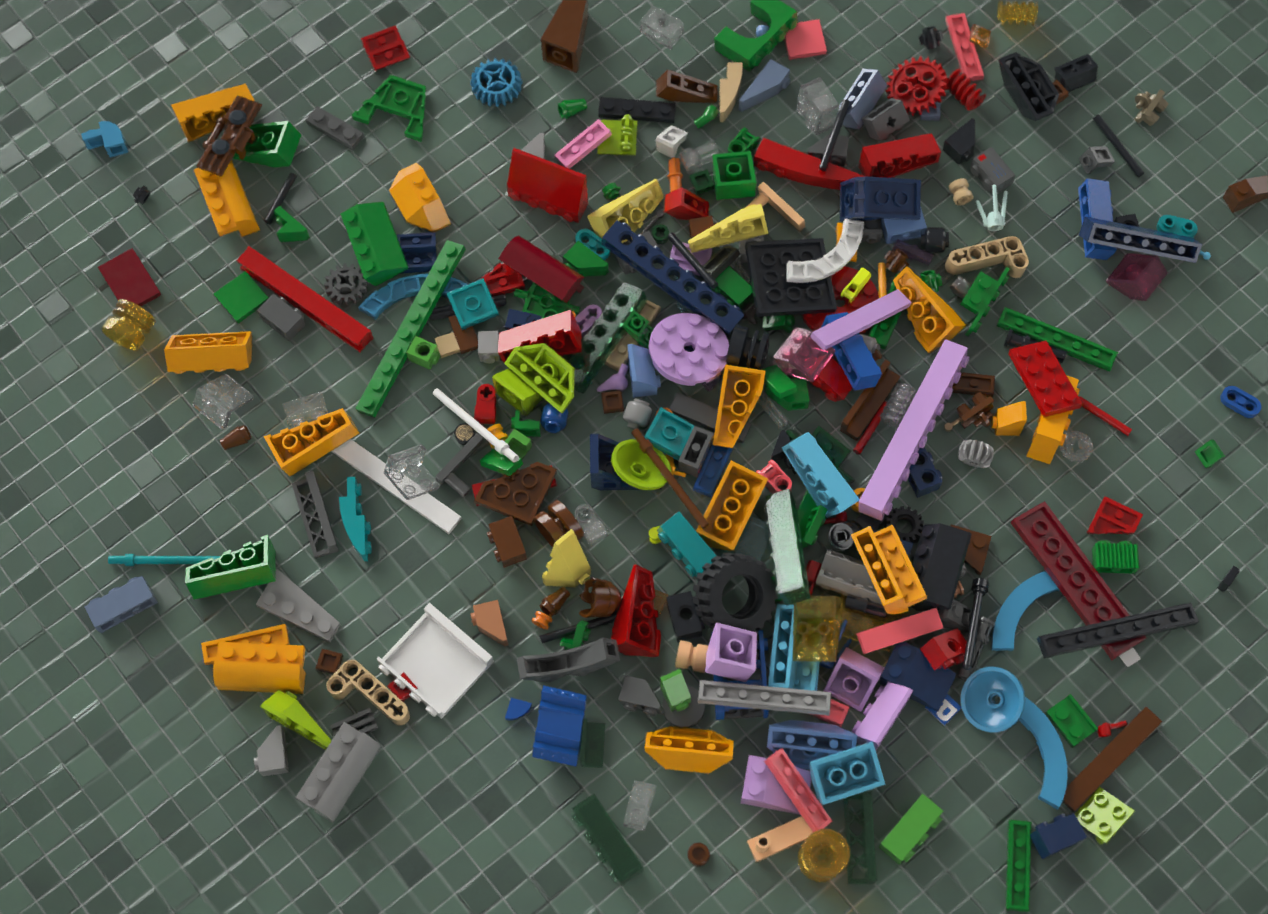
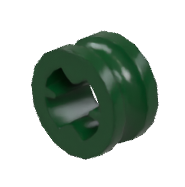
M662 224L654 226L652 237L655 242L660 245L668 241L669 229ZM657 232H660V234L664 232V237L660 235L657 237Z

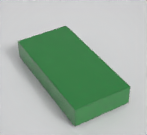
M776 364L762 369L766 371L764 383L779 399L797 392V386Z
M492 449L479 460L482 467L511 476L523 465L521 458L516 462H512L505 455L499 454L495 449Z

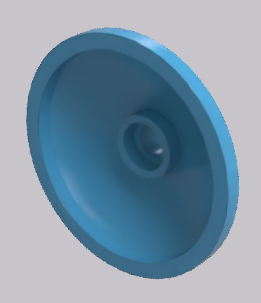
M985 667L971 674L964 683L961 692V706L968 721L976 728L986 732H1001L1011 728L1020 719L1025 707V693L1020 681L1008 670L1000 667ZM996 696L1000 697V702L998 704L995 703Z

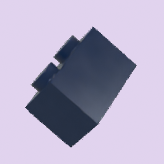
M1063 813L1053 818L1054 822L1049 825L1045 821L1035 826L1036 831L1030 834V837L1042 859L1078 844L1087 838L1075 813L1069 816Z

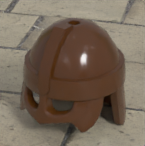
M595 577L586 580L584 591L580 594V598L584 602L591 604V608L581 610L579 614L584 618H605L611 616L620 607L622 601L620 590L609 580ZM589 587H593L591 593L588 591Z

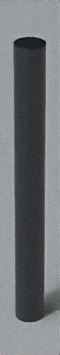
M847 99L842 101L819 166V169L822 171L827 170L850 104V101Z
M1099 114L1093 118L1095 123L1137 177H1141L1145 172Z
M670 233L667 238L708 285L715 289L718 286L717 281L674 233Z
M618 612L612 613L609 617H599L587 621L589 622L588 629L615 622ZM577 624L540 635L541 643L575 634Z

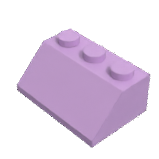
M888 682L885 687L880 686L874 696L877 700L873 705L871 703L868 704L863 712L866 717L862 722L857 721L851 731L857 735V743L863 745L873 742L876 751L905 707L913 690Z

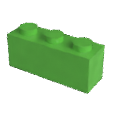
M922 794L883 840L879 848L897 864L900 865L903 860L907 863L915 854L912 849L918 843L921 846L929 837L926 832L930 827L935 829L943 820L940 817L943 810Z

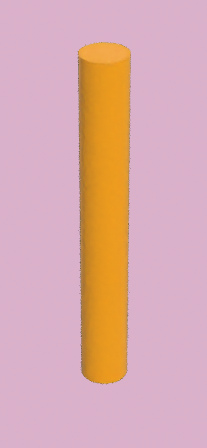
M883 262L878 263L879 298L887 295L886 266Z

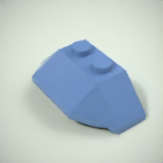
M788 720L769 725L767 747L773 753L783 748L795 767L810 769L811 761L856 747L857 735L833 724Z

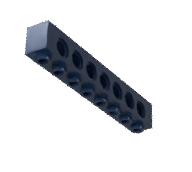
M616 220L602 237V245L691 312L710 319L712 323H716L723 330L727 339L733 333L735 325H740L743 321L744 314L738 306L729 304L722 294L713 292L707 283L697 280L691 271L681 268L675 259L666 257L659 247L650 245L644 236L634 233L628 224ZM629 240L631 244L624 245L621 241ZM643 251L647 256L640 257L637 253ZM659 263L663 267L660 269H656L655 267H653V264ZM676 275L679 279L673 281L669 276ZM692 287L694 292L689 293L684 288ZM708 299L710 304L705 305L700 300ZM722 310L726 313V316H719L716 312Z

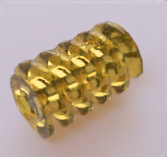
M1003 1L998 2L997 20H1001L1002 25H1004L1006 20H1008L1009 25H1012L1013 20H1016L1017 25L1023 20L1026 26L1028 20H1031V24L1034 26L1038 16V2L1034 5L1032 1H1029L1026 5L1025 1H1021L1019 5L1017 1H1014L1012 6L1010 1H1006L1005 4H1003Z

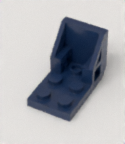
M854 177L840 183V222H844L845 219L870 221L880 218L920 219L921 180Z
M590 434L591 487L600 491L641 490L624 482L612 466L611 455L619 442L600 434Z

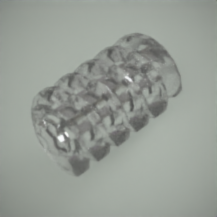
M897 383L893 393L890 395V399L886 403L887 406L884 407L883 413L880 415V420L889 427L898 428V424L900 425L917 391L905 383Z

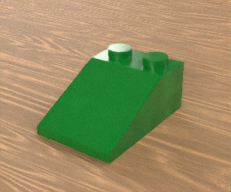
M289 121L253 124L250 129L253 130L256 138L253 144L249 143L248 140L244 147L246 151L244 160H241L237 153L233 156L235 160L275 168L287 167L291 165L302 134Z

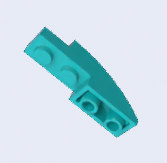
M355 476L347 477V497H339L341 517L353 547L363 561H368V554L372 553L371 541H368V534H371V523L367 522L365 515H362V504L358 500V496H362L361 483L357 482Z

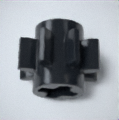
M936 26L922 29L921 36H918L920 45L926 46V49L940 46V41L943 39L942 30H937Z

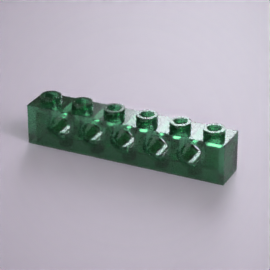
M623 282L621 287L615 291L612 300L606 304L604 311L594 321L589 333L583 337L582 352L573 353L568 361L574 367V390L582 394L585 393L626 331L622 327L633 310L639 314L648 301L644 290Z

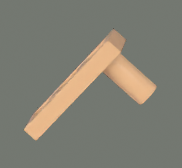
M764 182L758 186L759 195L745 207L762 204L763 207L769 203L799 232L805 228V220Z
M800 816L748 840L747 844L757 863L816 836V834L814 835L806 821Z

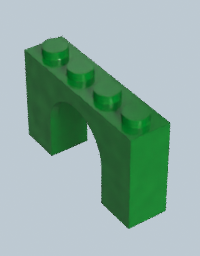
M751 0V14L767 23L770 29L760 37L746 38L725 27L714 38L715 51L734 63L743 62L742 68L749 72L754 67H757L761 60L767 54H770L779 42L784 40L789 30H793L798 24L797 11L780 0Z

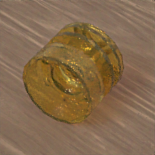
M120 299L112 310L115 317L109 316L101 330L118 345L132 351H138L145 341V336L142 333H150V327L155 325L156 319L141 306L131 301Z
M820 829L813 832L800 846L797 854L798 865L801 872L813 881L827 882L834 879L847 866L850 858L846 839L840 833L831 829ZM824 854L826 858L819 861L817 857Z

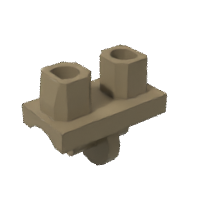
M1160 89L1157 94H1152L1151 96L1149 92L1137 94L1135 97L1136 108L1141 110L1134 120L1137 123L1144 121L1150 126L1155 124L1159 116L1153 109L1161 113L1169 104L1163 98L1165 92Z

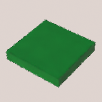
M246 271L214 293L215 298L237 324L257 311L269 298Z

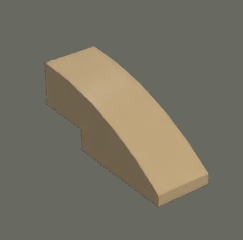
M743 62L727 63V79H720V122L726 120L737 101L741 87Z

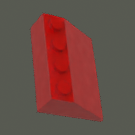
M513 148L507 181L508 196L515 201H523L533 208H541L551 215H559L569 222L579 223L588 206L586 175Z

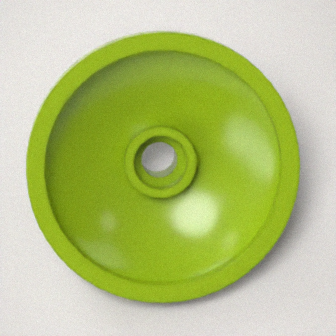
M636 439L622 441L614 448L611 455L612 466L617 475L630 486L641 490H656L667 483L649 456L644 454L639 448L640 444ZM653 448L671 472V466L667 457L660 450Z

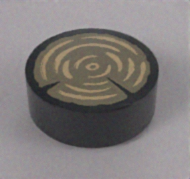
M467 423L459 424L454 431L455 439L458 443L466 445L475 435V431Z

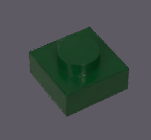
M708 169L689 175V180L696 195L715 188Z

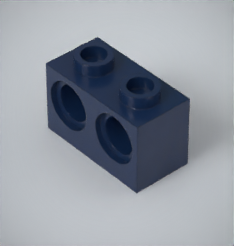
M925 447L918 450L919 457L917 460L921 461L922 465L911 464L909 468L908 481L917 498L940 489L943 481L941 472L938 469L936 470L933 465L934 460L931 453L927 452ZM922 478H929L932 482L925 483Z

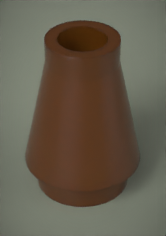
M238 425L220 439V443L223 449L227 450L249 443L248 441L252 439V436L246 425Z
M560 587L557 591L542 599L540 609L550 617L557 615L570 596V592L565 587Z

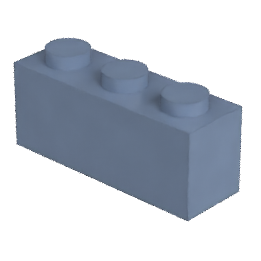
M862 69L844 99L850 101L843 121L845 128L860 129L863 125L862 117L872 111L886 89L887 84L878 70ZM841 104L839 105V107L837 108V110H836V112H835L837 115H838V112H839V109H840Z
M143 576L130 579L122 587L111 589L107 595L101 598L98 597L91 600L84 607L94 627L100 633H103L158 602L148 582Z

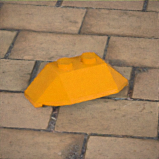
M415 163L400 170L389 192L405 221L417 227L427 229L430 232H437L451 225L441 199L424 169Z
M669 726L654 732H647L645 752L665 769L711 773L733 759L734 741L726 739L723 735L713 730Z

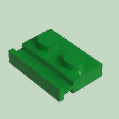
M1071 694L1045 712L1046 716L1072 748L1098 730V727Z

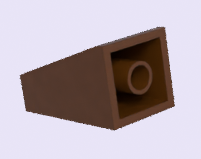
M562 0L541 37L544 61L574 73L578 72L589 16L588 0Z

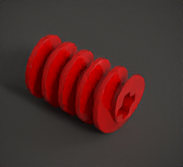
M958 68L948 77L947 90H950V94L955 96V99L960 101V104L965 106L968 111L974 110L982 104L986 94L980 96L982 89L979 88L975 91L977 84L974 83L970 86L972 79L965 80L967 74L963 73L960 75L962 69Z

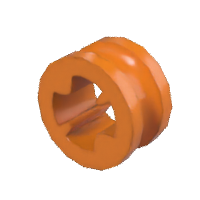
M536 611V617L532 618L531 622L542 629L548 630V624L552 623L553 619L543 612Z

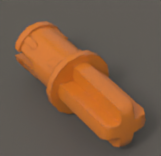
M675 157L669 160L668 180H670V192L682 188L681 179L683 175L680 170V159Z

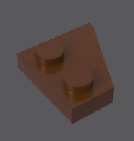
M951 524V527L972 534L964 563L967 562L975 569V573L981 575L992 536Z

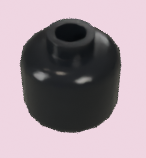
M928 227L925 230V234H921V246H925V250L928 253L944 252L946 247H949V232H946L944 227Z

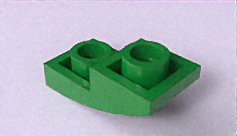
M633 310L622 327L635 341L648 349L650 336L654 328L648 325L650 321Z

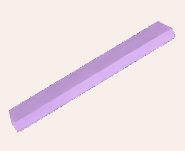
M897 289L812 332L810 337L824 351L910 307L911 301Z

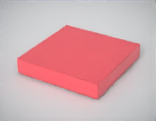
M819 19L798 22L797 26L793 30L790 29L784 38L789 60L826 55L827 53Z

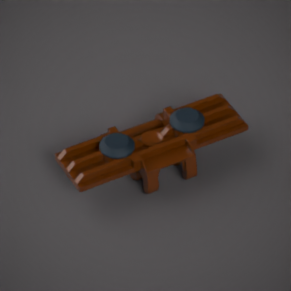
M237 95L226 115L224 114L223 118H217L216 126L208 140L203 142L202 147L205 151L196 167L222 177L235 153L239 155L241 160H244L246 156L244 147L248 140L249 143L253 144L256 138L250 127L259 113L262 104ZM223 128L226 129L221 139L217 140Z

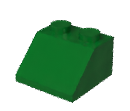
M751 151L712 154L716 200L754 197L756 177Z

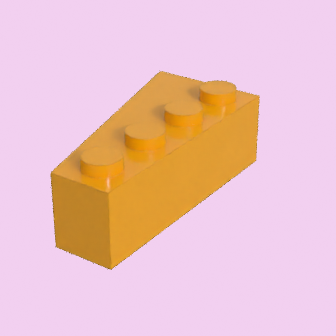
M246 83L171 104L188 142L211 133L216 126L217 118H223L224 114L226 115L237 95L255 101Z
M1067 376L1077 395H1079L1080 389L1077 388L1079 379ZM1074 410L1044 418L1040 414L1026 457L1050 464L1058 446H1063L1066 434H1063V432L1068 430L1071 422L1068 415L1072 416Z
M342 408L322 415L317 420L305 421L300 423V426L292 429L286 428L280 430L278 434H269L264 436L281 469L291 477L359 434V431L351 417Z

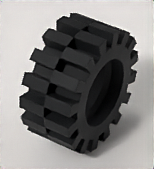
M900 506V509L895 508L893 512L889 513L884 528L893 525L899 539L915 544L920 539L924 520L921 521L922 516L921 514L917 515L918 511L916 509L911 511L909 506L907 509H904V506ZM900 520H907L911 523L912 530L909 533H901L898 531L896 523Z

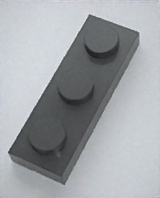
M318 106L315 107L306 119L308 125L351 150H354L364 137L363 132Z

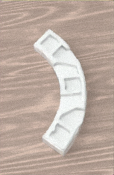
M845 219L838 244L822 258L804 262L788 261L787 282L807 283L818 281L840 271L851 260L861 243L864 222Z

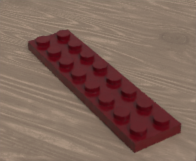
M1045 501L1010 522L1086 626L1130 616ZM1146 636L1111 643L1101 647L1110 659L1114 660L1143 642Z

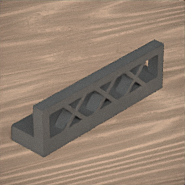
M310 471L305 473L306 479L292 483V487L314 558L317 559L338 552L339 549L314 472ZM309 485L310 492L307 497L299 494V487ZM308 502L316 507L313 515L306 513L304 510ZM314 520L321 523L322 528L319 533H315L310 529ZM319 539L326 541L328 549L317 552L316 545Z

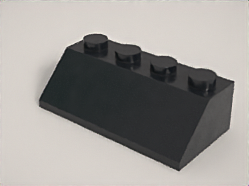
M941 523L923 526L912 566L926 593L927 599L911 606L916 611H927L937 608V610L951 609L972 535L970 532Z

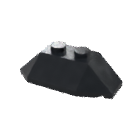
M1017 52L1000 58L998 62L1004 87L1022 116L1037 121L1052 115L1059 93L1041 64L1023 57Z

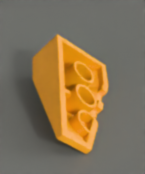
M905 267L893 280L896 289H899L911 301L910 307L906 308L908 312L907 317L913 324L916 339L928 353L942 346L945 339L949 341L953 339L966 326L957 313L909 267Z
M725 365L713 439L714 446L734 447L763 391L765 370Z

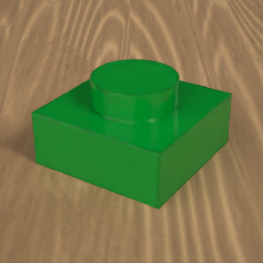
M1214 439L1194 451L1205 468H1210L1225 457Z

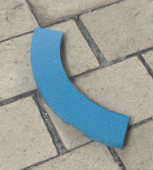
M428 274L410 275L387 283L386 286L368 296L358 307L359 311L376 320L392 304L408 297L417 296ZM451 277L441 296L448 298V292L468 284Z
M1046 571L1038 573L1021 583L1005 600L997 615L995 627H993L992 651L1014 650L1016 627L1025 610L1041 596L1059 591V588Z
M1025 697V707L1019 721L1028 731L1032 732L1037 740L1036 743L1045 766L1043 785L1038 799L1058 810L1063 801L1067 786L1068 774L1065 751L1060 737L1050 720L1033 702Z

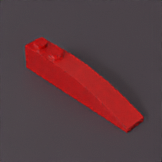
M764 137L754 155L753 166L759 170L771 172L780 178L816 187L840 190L841 182L854 177H866L832 163L828 164L826 171H822L819 169L821 159Z

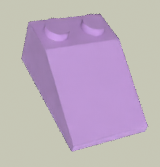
M749 755L741 803L800 814L764 762L767 758ZM796 767V769L801 774L807 785L810 787L811 772Z

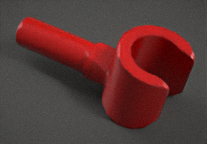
M843 511L836 514V518L826 519L824 524H837L847 521V512Z
M1127 722L1103 723L1098 726V736L1109 737L1111 736V730L1127 726Z

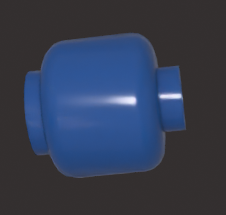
M550 403L546 404L542 410L541 425L550 433L562 431L567 424L568 410L566 408L564 413H560Z

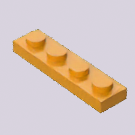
M286 624L201 643L205 665L214 664V660L217 658L219 642L290 645Z

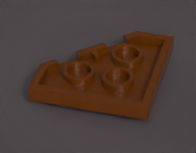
M536 462L524 469H517L511 476L504 474L503 477L488 480L483 482L474 501L478 505L508 517L512 516L513 519L532 526L534 523L533 517L538 514L557 474V469Z

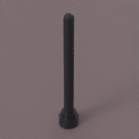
M975 578L972 581L971 590L974 594V601L963 660V668L965 670L971 669L982 599L989 589V581L983 578Z

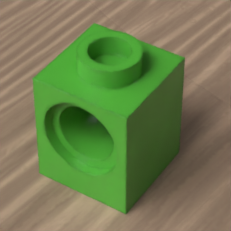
M415 336L406 352L410 362L429 370L433 364H437L440 358L436 344ZM422 352H429L426 356L420 355Z

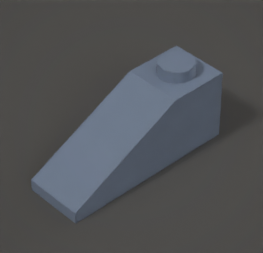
M770 59L739 99V111L747 110L779 94L783 88L786 89L791 80L789 78L790 70Z

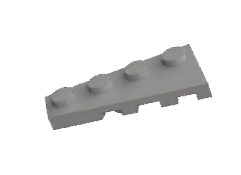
M276 569V581L267 584L256 603L257 607L331 643L341 625L278 569Z

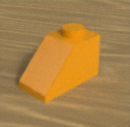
M1020 401L997 409L995 416L991 418V427L995 428V436H1020L1027 421L1026 401Z

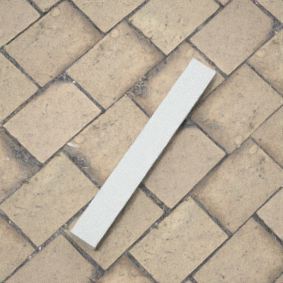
M350 439L331 451L447 534H450L461 521L460 515Z

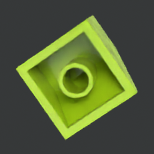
M510 368L492 377L495 393L516 410H520V413L524 416H527L542 400L541 395Z

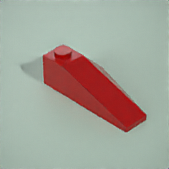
M633 565L612 628L611 639L617 640L618 650L622 654L658 657L661 632L657 630L656 624L658 610L654 609L653 602L655 598L653 574L639 565Z

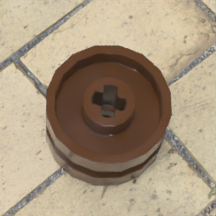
M555 500L548 506V513L541 511L533 517L536 527L552 548L555 542L571 529L574 531L578 541L584 537V532L576 518L559 500Z

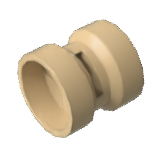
M965 178L957 179L949 184V190L954 195L955 205H964L973 199V194L968 189L969 184Z

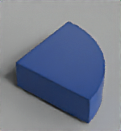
M511 698L505 720L512 721L524 716L530 711L532 703Z

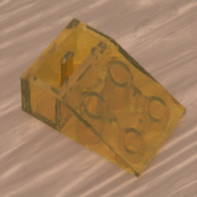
M794 596L793 661L836 662L842 624L843 598L837 596Z

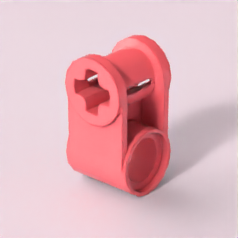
M770 460L768 465L762 470L756 471V473L768 478L765 486L777 499L785 500L790 497L792 481L774 460ZM785 485L787 489L780 490L778 486Z

